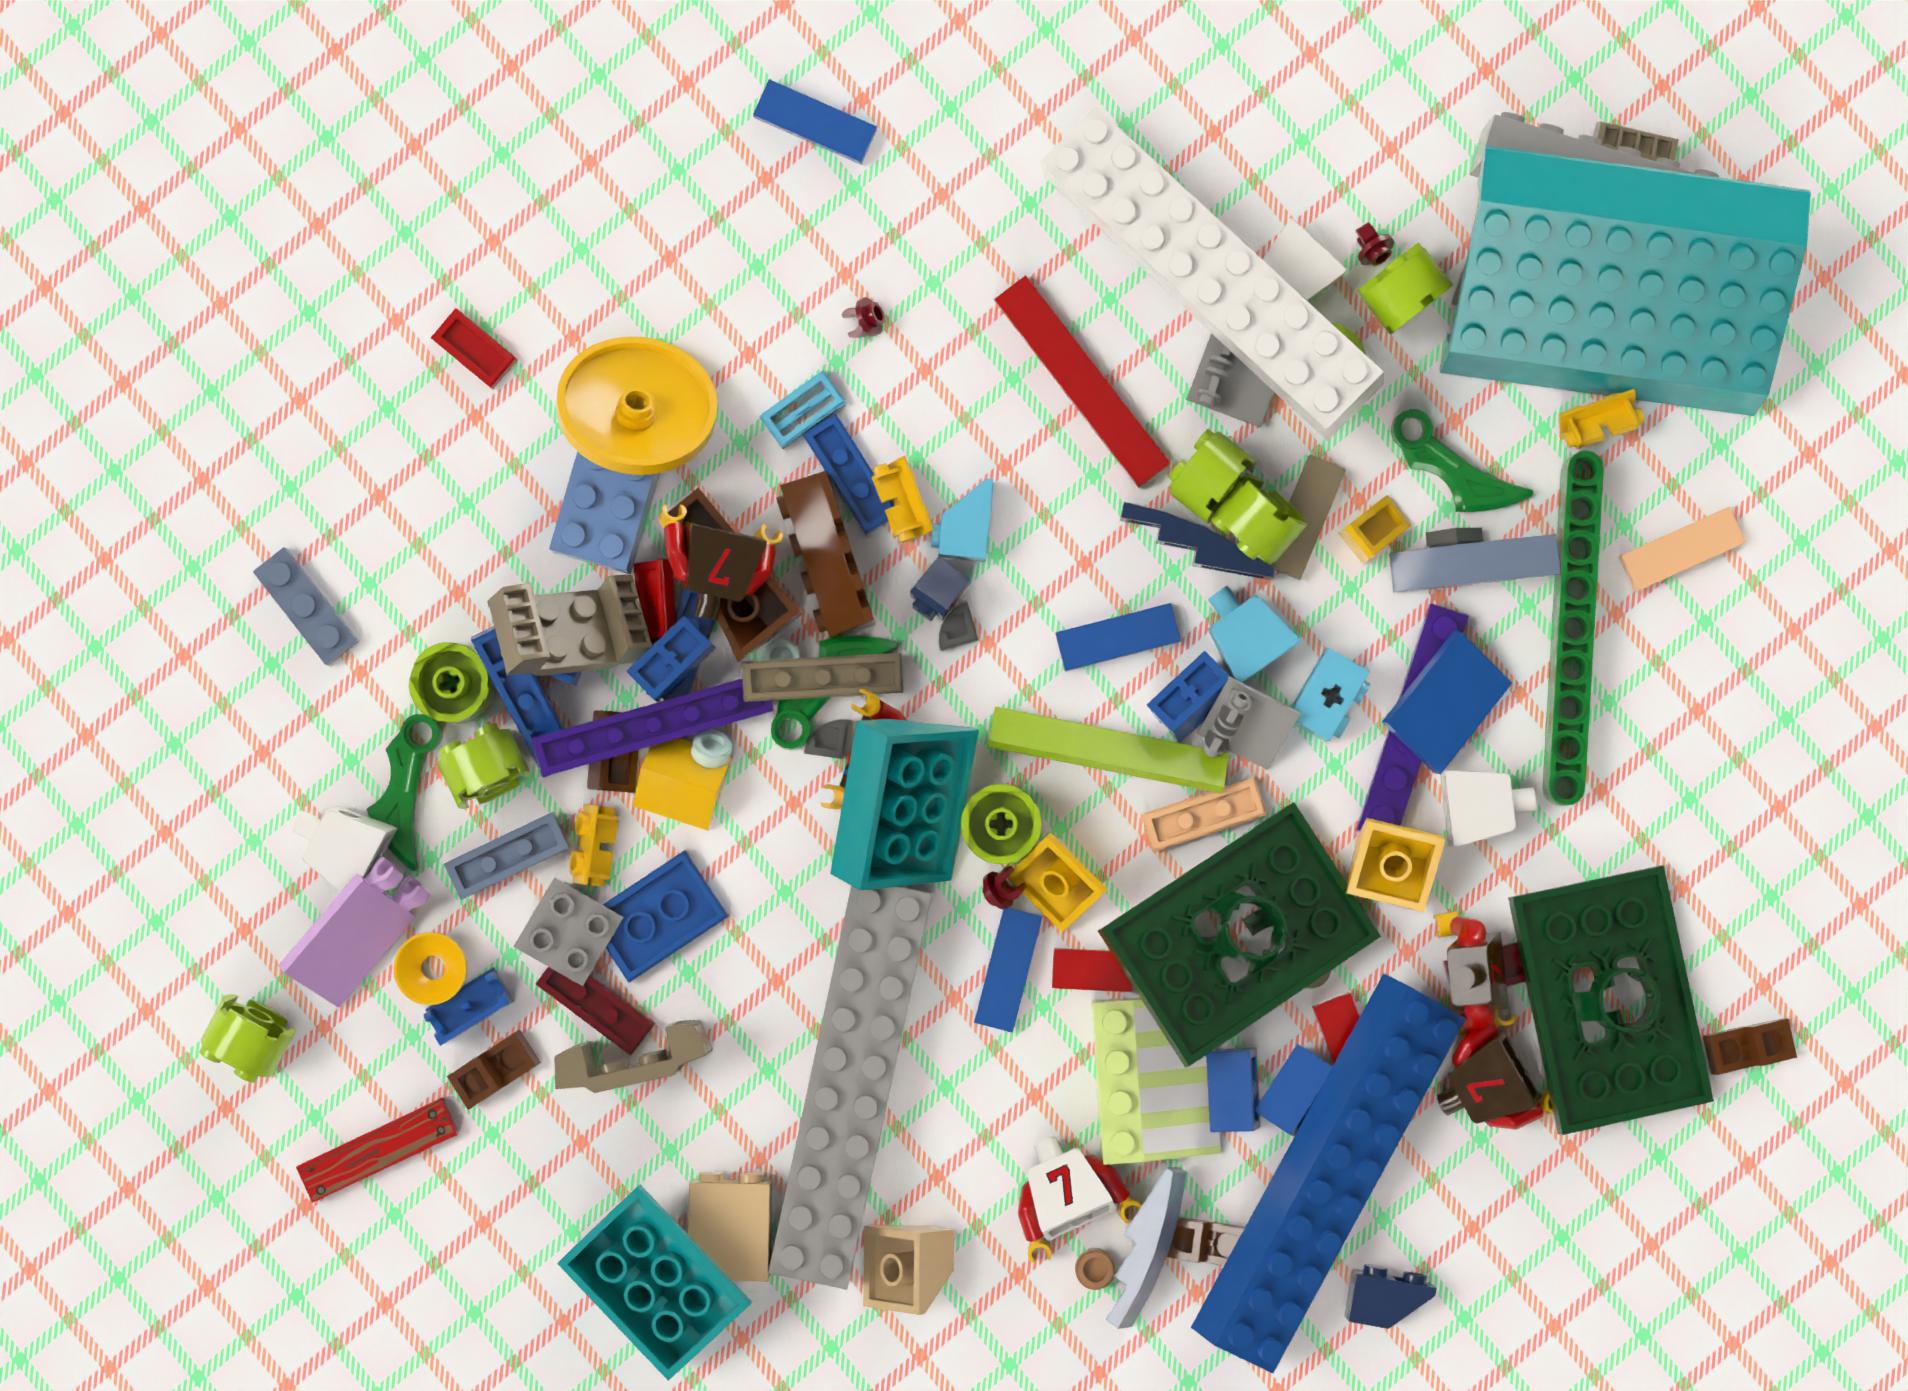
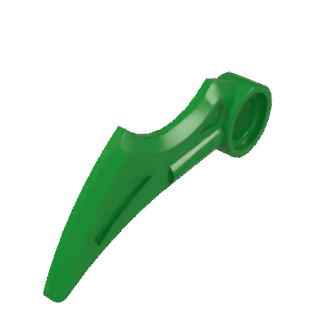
M1409 409L1394 418L1391 425V436L1393 441L1401 448L1410 469L1428 471L1442 479L1453 495L1456 512H1481L1499 509L1523 501L1533 495V490L1505 482L1481 471L1432 435L1433 425L1431 419L1426 413L1418 409ZM1413 418L1420 422L1422 434L1418 440L1410 441L1402 435L1401 425L1406 419Z
M870 636L829 638L819 641V657L886 654L897 649L898 643ZM831 697L780 700L777 714L771 723V734L776 744L785 750H796L803 747L810 738L811 728L809 721ZM787 719H795L802 725V734L795 741H786L780 736V725Z
M415 714L408 717L403 722L398 735L385 749L391 766L389 785L381 798L366 808L370 818L398 828L388 848L411 871H416L419 868L414 840V811L425 754L435 750L443 739V729L440 722L425 714ZM419 722L427 723L432 730L431 740L425 745L415 743L411 736L413 726Z

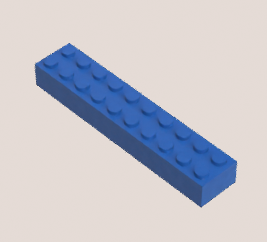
M1383 973L1190 1328L1214 1346L1270 1373H1274L1466 1018L1414 988Z

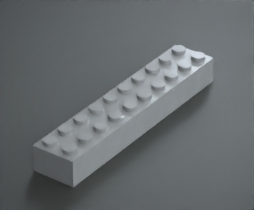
M851 886L768 1273L845 1290L848 1289L930 906L931 892L903 886L860 891Z

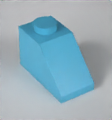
M994 479L983 480L942 514L941 524L933 523L934 530L932 532L931 547L939 548L938 556L940 558L986 562Z

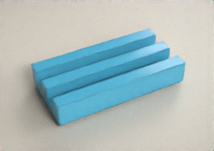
M822 370L761 414L759 418L780 447L785 449L800 438L802 434L818 425L847 403ZM823 383L826 387L776 425L772 422V418L819 384ZM832 396L834 398L833 402L783 437L780 433L828 397Z

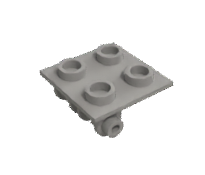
M1211 333L1186 400L1261 427L1274 391Z
M1229 676L1197 734L1204 737L1203 751L1207 756L1215 758L1218 755H1222L1227 749L1268 770L1301 713Z
M554 877L513 947L583 986L624 917L579 892L571 884L565 881L562 882Z

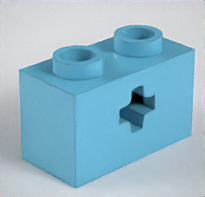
M1330 648L1325 649L1291 706L1292 709L1301 713L1295 725L1325 742L1330 741L1333 736L1340 738L1351 720L1350 717L1345 715L1353 701L1359 704L1371 683L1366 681L1370 671ZM1333 687L1338 689L1335 696L1340 700L1339 704L1333 703L1328 707L1323 705L1326 698L1321 694L1322 690L1328 691Z

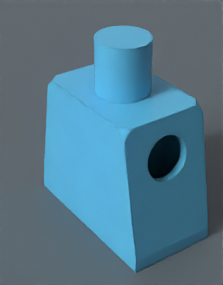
M1226 586L1208 599L1222 618L1208 628L1209 634L1230 677L1240 682L1247 680L1301 641L1257 595H1254L1241 605L1230 588Z

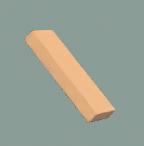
M1727 507L1620 555L1619 558L1634 591L1637 592L1746 543L1731 508Z
M1255 777L1225 786L1222 794L1210 791L1141 814V818L1152 851L1156 852L1265 816L1267 813Z

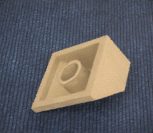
M864 1226L863 1306L916 1315L925 1314L954 1271V1229L931 1226Z

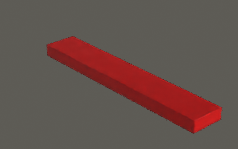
M1026 275L994 299L996 305L1137 488L1170 465L1165 455Z

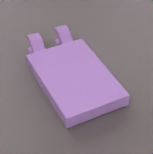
M382 857L375 863L372 871L366 878L356 873L278 966L286 975L339 1008L416 918L411 909L422 906L428 900L430 893L422 888V884L410 875L402 881L404 875L395 869L393 863ZM402 881L399 889L392 897L384 892L385 890L395 888Z

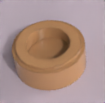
M1090 1248L1078 1256L1075 1263V1273L1078 1281L1084 1287L1091 1290H1100L1112 1282L1115 1276V1264L1110 1254L1105 1250Z

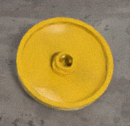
M619 337L588 347L568 364L558 384L556 413L560 428L568 442L591 462L619 473L651 475L678 468L692 460L704 449L715 427L717 396L707 372L693 357L683 350L652 338Z

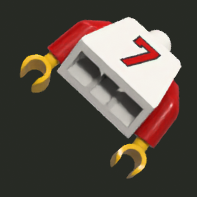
M1056 1137L1043 1139L1034 1146L1041 1164L1027 1171L1029 1181L1021 1187L1017 1211L1025 1239L1030 1241L1028 1246L1030 1262L1036 1263L1033 1250L1037 1247L1046 1249L1048 1259L1050 1260L1052 1257V1247L1049 1241L1116 1210L1119 1217L1129 1224V1220L1124 1215L1125 1209L1130 1205H1135L1137 1210H1140L1141 1204L1135 1198L1129 1197L1130 1191L1118 1171L1109 1164L1103 1165V1160L1094 1154L1083 1156L1078 1148L1063 1153Z

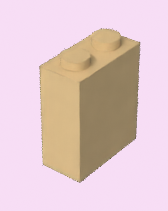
M700 1172L699 1179H692L689 1182L688 1235L732 1281L768 1282L770 1278L768 1271L771 1261L772 1180H763L762 1173H739V1180L723 1179V1173Z

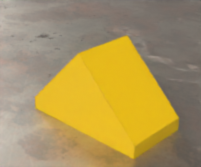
M1386 495L1338 534L1363 564L1410 528L1411 525L1388 495Z

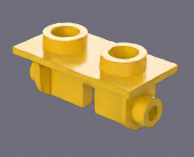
M1635 389L1623 393H1614L1605 399L1584 406H1575L1566 412L1560 413V440H1565L1568 448L1575 446L1576 449H1581L1584 446L1605 440L1601 429L1607 426L1612 437L1639 429V425L1645 423V418L1641 408L1636 409Z
M902 456L888 465L884 463L872 468L874 476L871 479L874 482L881 503L893 500L895 504L894 507L885 510L893 536H898L900 543L911 542L934 530L929 512L923 503L915 482L914 473L910 469L906 457Z
M583 804V811H580L576 817L575 833L579 835L577 851H573L570 858L569 871L573 875L572 882L588 885V878L590 877L589 885L605 887L606 879L610 880L613 852L599 850L600 842L615 844L619 817L615 816L616 808L600 806L598 814L599 806Z

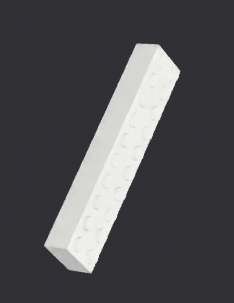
M1096 106L1040 161L1044 177L1326 441L1384 385V372Z

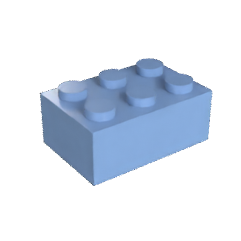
M577 451L549 550L559 555L631 575L660 473L631 475L611 471L591 462Z

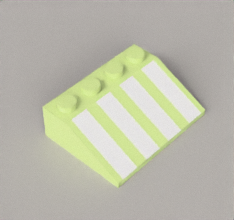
M1140 997L1091 1001L1103 1165L1150 1162L1222 1153L1220 1132H1210L1206 1056L1185 1068Z

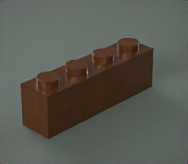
M826 471L780 485L783 495L776 497L783 520L791 518L795 533L788 536L795 558L803 555L807 571L801 572L807 595L815 593L820 607L813 610L819 632L827 631L829 638L832 639L876 625Z
M699 488L667 512L672 517H678V508L680 505L686 507L683 526H685L686 521L734 532ZM770 576L752 595L745 596L742 602L723 598L718 622L737 662H740L773 639L802 614Z

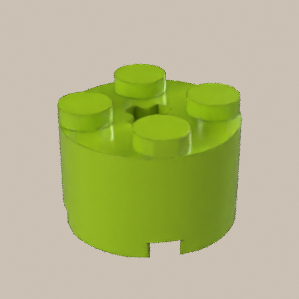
M1418 242L1387 265L1378 275L1361 286L1357 292L1391 335L1454 285L1428 251Z
M1207 429L1194 445V448L1197 450L1188 463L1182 459L1174 467L1168 478L1172 481L1169 485V488H1171L1170 495L1209 524L1212 522L1210 520L1212 512L1215 514L1217 507L1241 481L1240 477L1246 469L1253 473L1257 466V460L1220 431L1213 433Z
M1246 473L1226 499L1217 507L1215 514L1210 520L1224 533L1229 534L1232 532L1240 539L1236 545L1253 560L1259 557L1268 565H1272L1273 562H1277L1306 528L1307 523L1302 522L1304 517L1282 495L1275 490L1273 492L1267 489L1262 491L1260 488L1265 482Z
M443 642L425 649L415 660L409 677V692L415 706L423 714L440 722L457 724L472 721L488 709L496 696V687L476 649L459 643ZM449 675L460 678V682L457 684V691L446 690L445 685L450 682Z
M492 723L478 729L474 733L476 738L463 744L460 741L452 742L438 751L441 759L437 765L459 809L469 808L467 801L476 798L480 805L506 794L520 785L517 777L521 774L526 779L530 777L531 772L509 729L499 730L497 723Z
M994 784L979 790L969 799L962 813L961 830L967 846L977 857L989 863L1010 864L1024 858L1035 847L1041 834L1042 821L1039 808L1030 795L1013 785ZM1000 812L1005 813V818L1012 820L1013 823L1012 828L1005 830L1004 836H998L997 830L989 826L990 820H995L997 813Z
M227 994L221 999L201 1037L202 1047L199 1053L212 1062L221 1063L222 1061L235 1068L234 1074L248 1082H256L258 1076H273L296 1033L295 1028L287 1030L285 1027L288 1020L273 1009L249 999L247 1005L235 1003L238 996Z

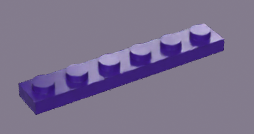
M1432 603L1429 604L1398 700L1453 631L1464 633L1469 618L1468 615ZM1389 729L1355 829L1357 831L1361 830L1366 818L1401 826L1422 762Z
M738 679L531 738L541 776L545 777L772 712L774 709L771 700L744 702L742 679Z

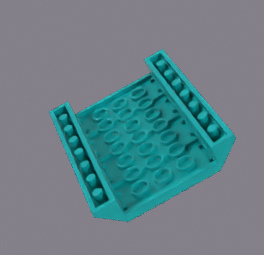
M1485 145L1477 183L1479 199L1451 334L1447 333L1440 373L1604 396L1635 389L1636 400L1749 416H1754L1770 393L1807 248L1810 190Z

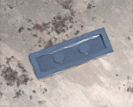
M283 547L252 571L325 665L329 666L359 642L287 548Z
M551 812L444 863V866L460 900H463L571 847L555 813Z

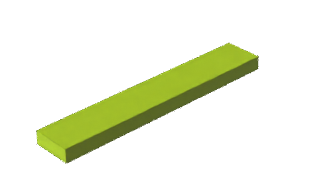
M995 707L987 745L990 748L1221 794L1225 785L1229 753L1227 752L1212 758L1204 753V748L1000 707Z

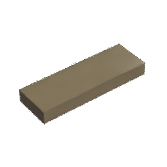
M1313 455L1307 457L1289 501L1304 517L1302 522L1307 523V526L1277 562L1269 565L1270 567L1295 579L1300 580L1302 578L1346 469Z

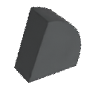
M1450 528L1425 532L1426 544L1430 548L1483 541L1482 528Z
M968 602L955 607L943 621L939 633L940 651L978 641Z
M834 720L818 728L809 738L804 754L844 759L849 720Z

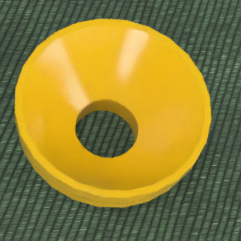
M436 932L420 933L404 942L398 950L393 966L394 978L401 992L410 1000L423 1005H437L450 1000L462 988L467 974V960L461 947L452 938ZM433 955L443 959L446 966L444 975L436 980L428 978L423 972L424 961Z

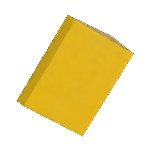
M677 738L650 746L641 766L632 806L708 831L733 755L730 756V760L725 766L707 768L701 766L693 759L691 755L693 742Z
M1366 818L1355 840L1346 893L1425 912L1446 838Z
M1050 832L1014 867L1015 870L1008 877L1016 887L1022 883L1027 885L1023 894L1062 932L1107 891V888Z

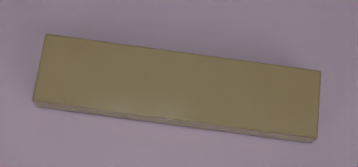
M901 653L741 662L744 702L865 695L859 692L860 689L868 690L874 694L903 693Z

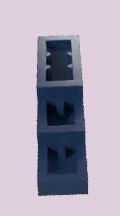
M1124 502L1122 505L1121 522L1158 528L1156 544L1193 550V567L1271 580L1274 576L1275 569L1259 558L1251 559L1237 547L1236 543L1204 526L1164 511Z

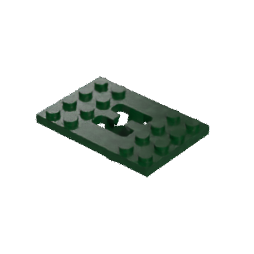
M1294 802L1098 930V933L1185 1068L1218 1048L1381 937L1355 895L1346 893V881ZM1247 885L1256 896H1245L1235 891ZM1241 903H1250L1258 906L1256 911L1242 919L1252 936L1263 929L1274 926L1270 941L1271 946L1269 949H1264L1261 956L1241 951L1233 943L1229 933V923L1226 922L1230 921L1233 911L1238 910ZM1205 911L1220 915L1216 923V937L1211 941H1205L1194 926L1195 918ZM1285 942V948L1280 953H1278V951L1283 947V944ZM1229 956L1241 963H1250L1247 975L1236 982H1231L1221 968V960Z
M1664 865L1508 897L1554 1119L1559 1135L1714 1102ZM1633 956L1637 959L1639 969L1617 968V962L1622 958ZM1589 966L1594 976L1590 990L1574 992L1571 978L1572 971L1576 968ZM1623 972L1628 973V976L1639 981L1645 994L1646 1006L1642 1016L1635 1023H1623L1620 1009L1605 1012L1603 1007L1604 991L1615 986L1613 977ZM1597 1021L1605 1028L1604 1038L1588 1043L1584 1038L1581 1022Z

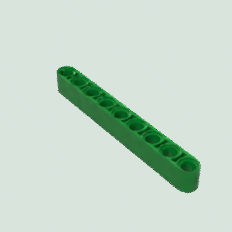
M1587 450L1580 451L1569 457L1562 465L1560 476L1557 527L1560 574L1555 575L1542 783L1545 798L1551 804L1557 806L1573 805L1579 802L1584 795L1586 784L1604 475L1603 462L1600 457L1594 452ZM1576 461H1584L1591 468V475L1588 480H1580L1574 474L1573 466ZM1574 500H1581L1588 506L1589 514L1586 520H1579L1573 516L1571 505ZM1572 539L1580 540L1586 546L1587 552L1583 560H1577L1569 553L1568 547ZM1570 579H1577L1584 586V594L1580 600L1571 598L1567 593L1566 586ZM1568 618L1576 619L1581 625L1582 632L1577 640L1570 639L1564 632V624ZM1568 657L1577 661L1580 669L1578 676L1573 680L1568 679L1562 672V663ZM1565 697L1571 698L1577 705V713L1572 719L1563 717L1559 710L1560 702ZM1563 737L1571 739L1575 746L1574 754L1569 759L1562 758L1557 752V744ZM1562 776L1570 780L1573 788L1571 795L1566 799H1561L1555 792V783Z

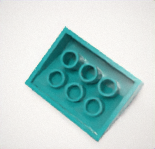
M894 719L857 721L830 874L860 891L951 881L961 830V818L966 804L979 730L974 727Z
M641 1184L627 1195L557 1263L668 1381L752 1303Z

